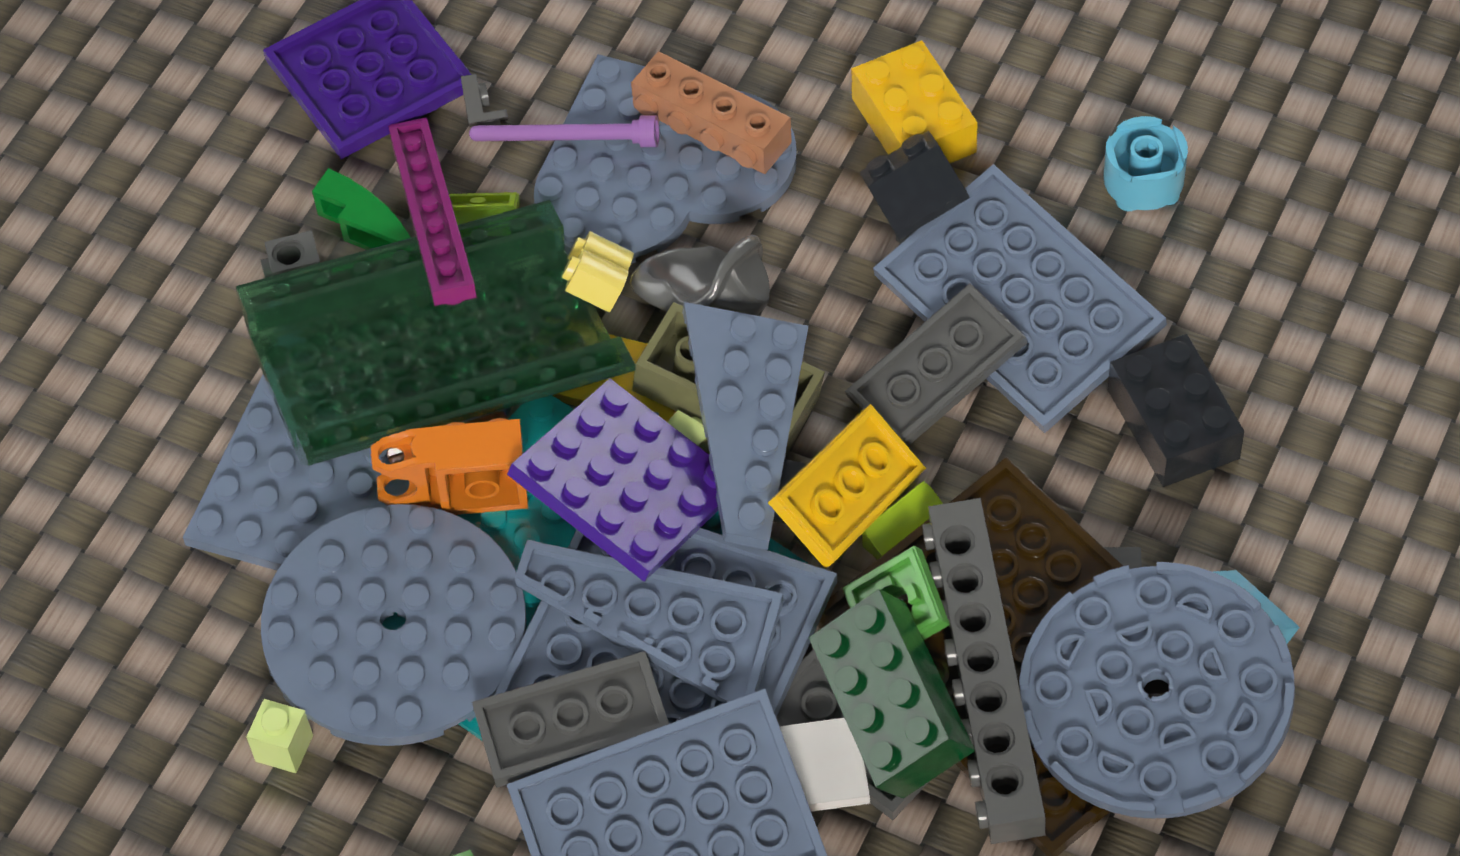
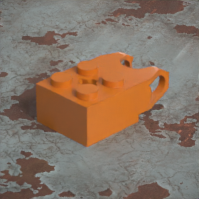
M496 418L489 422L466 424L451 422L443 426L409 429L383 437L371 445L372 469L381 473L377 477L378 501L386 505L408 504L442 509L454 515L528 509L527 490L507 475L511 464L524 453L520 419ZM397 448L404 453V460L394 464H385L379 459V455L385 449ZM395 479L409 481L408 490L398 496L388 494L385 491L386 485Z

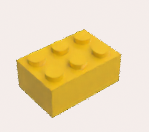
M922 40L851 68L852 99L888 155L899 149L902 143L909 137L916 134H924L927 131H930L949 163L977 153L978 122Z

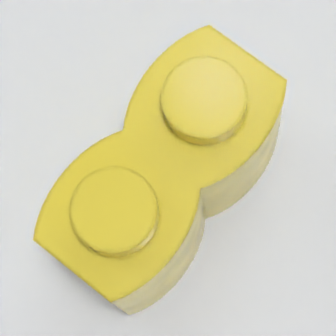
M589 231L585 240L578 237L569 253V261L561 277L567 280L565 291L610 313L625 285L634 252Z

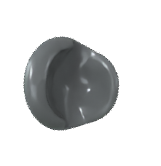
M749 235L741 239L728 253L713 246L678 248L661 252L644 260L635 269L630 278L632 290L641 299L664 311H668L673 302L682 306L684 302L757 316L766 307L770 297L769 278L762 263V243L756 235Z

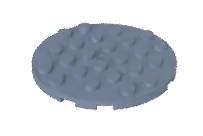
M394 504L369 507L348 513L321 526L300 542L283 561L270 583L261 615L263 651L269 672L283 693L284 699L291 707L305 710L308 721L310 719L330 730L331 734L336 737L367 745L395 746L419 743L444 735V730L466 719L470 722L475 718L472 702L495 694L526 632V607L523 589L516 586V571L502 548L489 535L469 521L443 510L420 505ZM393 612H397L399 616L406 619L405 624L397 630H388L382 626L386 618L393 616Z
M1157 562V566L1129 569V565L1109 570L1094 576L1093 582L1082 587L1074 594L1069 592L1061 598L1041 620L1031 637L1021 666L1019 686L1031 744L1043 765L1063 786L1081 799L1113 813L1149 819L1173 818L1198 813L1222 804L1251 785L1266 770L1280 750L1290 727L1294 711L1295 682L1291 655L1286 640L1279 626L1273 623L1268 614L1261 608V603L1236 583L1214 572L1181 563ZM1152 680H1163L1168 684L1169 692L1161 696H1153L1150 699L1148 694L1144 692V687Z

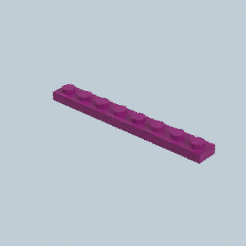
M423 118L391 124L388 126L390 139L434 305H455L464 300L476 298L473 277L428 120Z

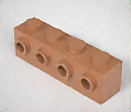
M659 51L631 82L633 105L642 115H657L659 121L669 125L675 132L686 134L702 142L712 151H720L743 167L753 168L766 174L792 143L791 117Z

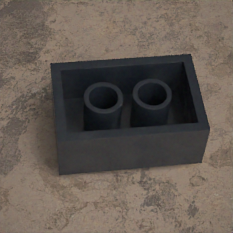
M1187 334L1110 361L1108 392L1162 487L1240 459L1244 429Z

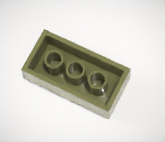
M673 302L635 364L632 391L674 411L679 410L691 418L698 417L702 419L695 384L696 375L693 358L690 356L687 325L684 323L682 312L683 306ZM803 361L785 457L819 399L825 371Z

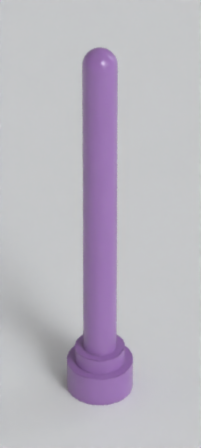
M641 115L639 119H633L631 124L477 125L470 129L469 136L473 141L632 140L633 144H640V147H658L660 129L657 115Z

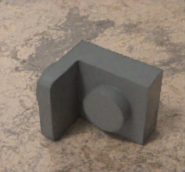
M476 74L461 76L469 127L501 125V121L508 120L507 109L483 113L482 107L490 106L486 82L478 83Z

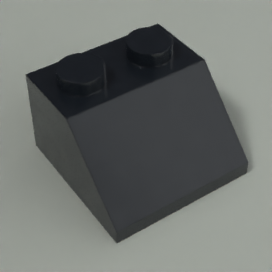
M930 131L909 137L902 143L899 149L889 155H881L874 158L867 164L864 170L859 172L899 240L970 198Z

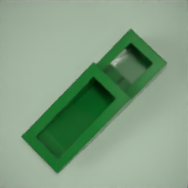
M328 168L312 190L318 216L340 224L345 242L413 269L417 262L412 239L400 220L387 205L369 190L352 179Z

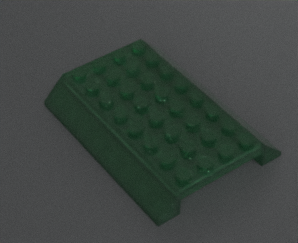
M550 200L458 225L476 291V298L464 300L459 304L434 305L416 237L235 286L253 351L301 465L309 466L368 449L383 437L409 429L443 426L451 422H461L636 371L635 363L621 336L610 338L594 305L565 291L567 280L561 277L569 259L565 251L564 227Z

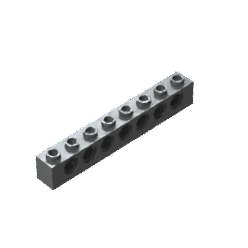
M981 498L928 506L930 523L922 524V531L926 550L934 549L936 561L929 562L930 572L936 588H942L944 600H941L950 623L951 639L944 640L948 666L956 665L959 676L958 679H952L955 705H964L966 719H961L975 748L973 752L974 759L967 760L971 788L980 786L982 801L975 802L979 829L988 828L991 844L1046 836L1045 813ZM957 548L967 551L959 555L950 553L951 550ZM965 586L975 589L969 593L957 591V589ZM970 625H978L983 628L977 632L964 630V628ZM978 664H985L991 667L984 672H977L971 669ZM984 704H994L999 707L993 712H984L979 709ZM993 744H1002L1007 747L1001 753H993L987 750ZM1001 785H1010L1016 789L1010 794H999L995 791Z

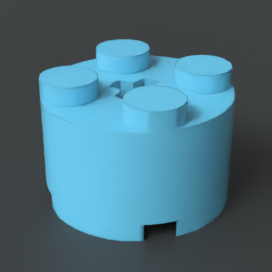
M1141 116L1125 120L1117 126L1116 132L1111 137L1109 136L1106 142L1104 185L1111 197L1116 200L1117 206L1124 211L1154 210L1166 205L1175 204L1179 200L1185 180L1188 145L1183 133L1174 125L1173 129L1161 124L1162 119Z

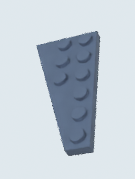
M684 302L682 312L684 323L687 325L690 356L693 358L696 375L695 384L704 433L708 440L711 471L714 473L717 490L716 499L724 542L768 550L775 513L768 502L779 491L808 326Z
M531 540L526 542L515 575L516 586L632 652L640 653L645 651L648 661L722 703H727L758 691L784 602L783 593L660 567L643 582L612 557Z

